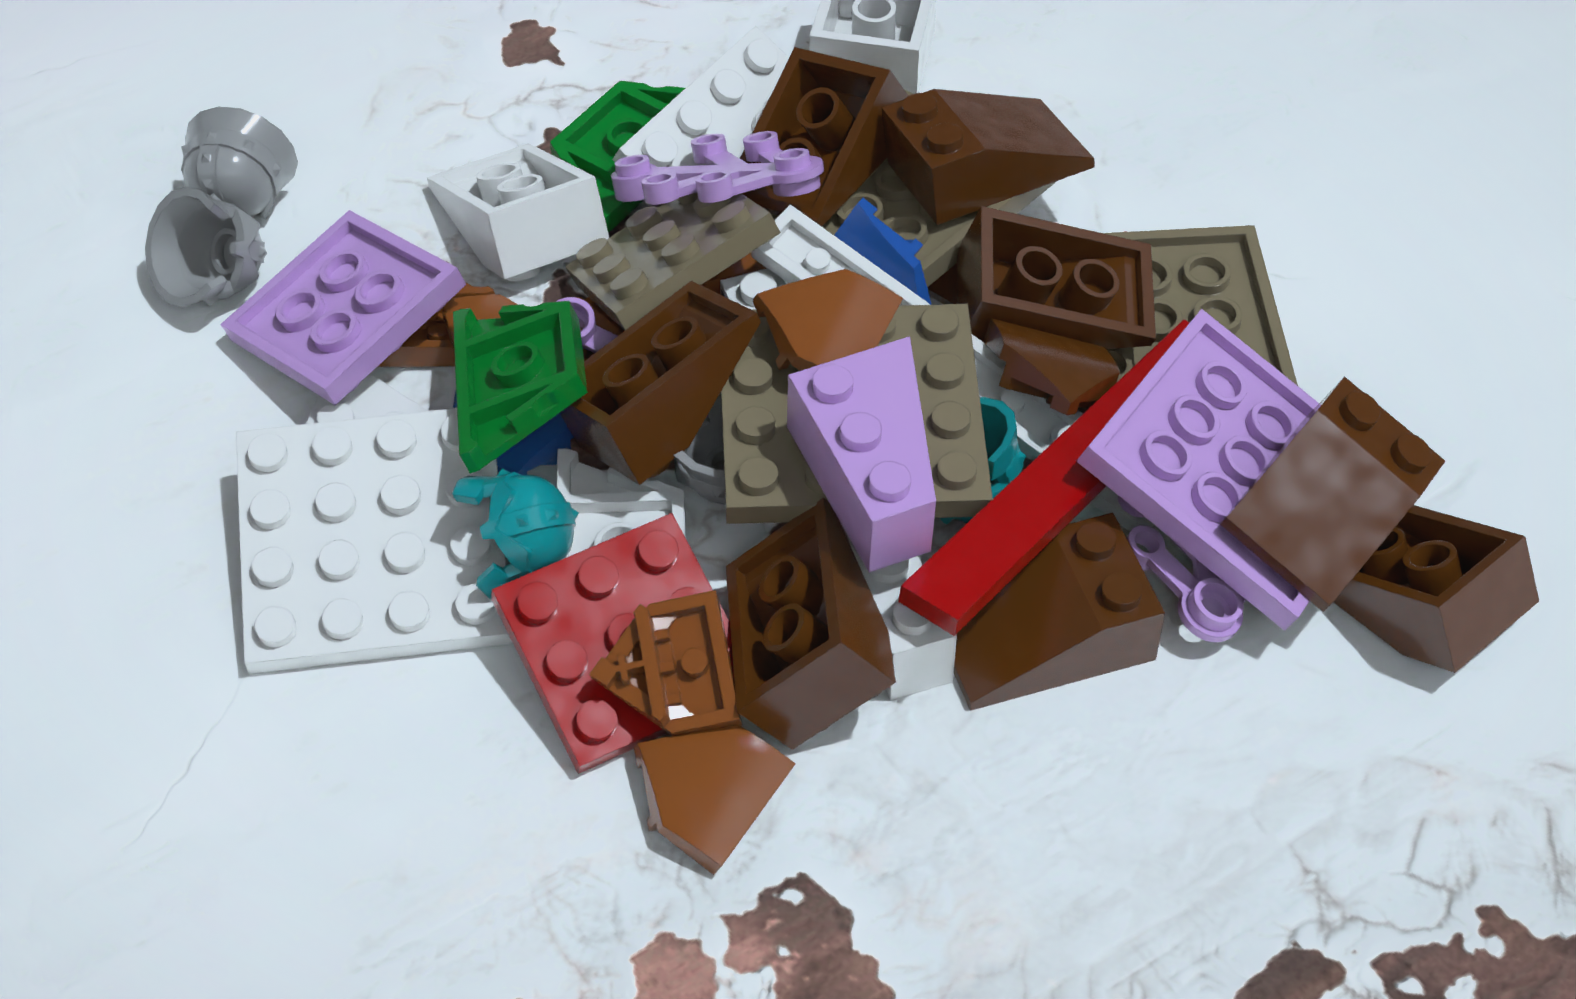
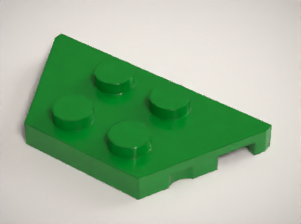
M619 81L550 141L551 155L595 176L608 233L644 201L622 202L616 200L611 174L616 169L615 162L612 159L620 147L686 88L674 86L651 87L646 83Z
M570 301L545 302L531 307L524 304L502 306L499 311L501 318L477 320L471 308L453 312L459 456L470 474L481 470L588 393L580 323Z

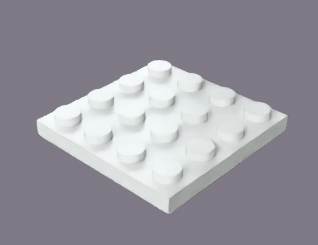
M457 408L236 431L244 664L249 674L513 644L492 600L476 586L477 578L493 562L500 567L507 565L506 557L495 540L482 539L480 533V526L489 520L490 499L483 498L479 505L457 502L452 495L457 481L463 477L497 476V458L481 470L469 473L459 456Z

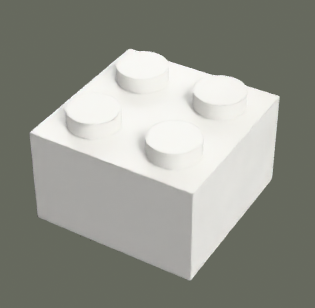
M820 0L809 35V51L889 69L904 90L913 94L919 93L935 32L936 0Z

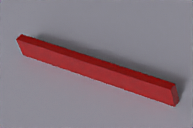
M1182 320L996 495L993 500L901 585L898 602L955 636L1106 487L1104 483L1076 460L1190 322Z

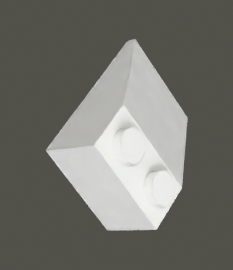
M530 143L426 177L430 190L482 265L504 280H526L539 274L540 267L556 261L573 262L577 259L576 254L583 246L599 238H609L595 176Z

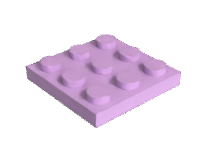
M348 210L220 325L232 342L336 405L348 393L352 392L389 355L398 350L428 319L440 311L466 283L457 267Z

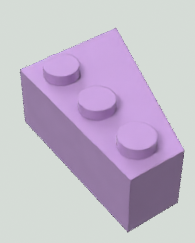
M910 336L789 374L787 428L868 572L870 573L931 552L936 497Z

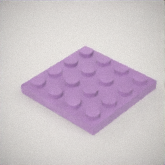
M1201 309L1076 461L1284 631L1299 618L1309 603L1305 596L1220 524L1300 423L1319 403Z

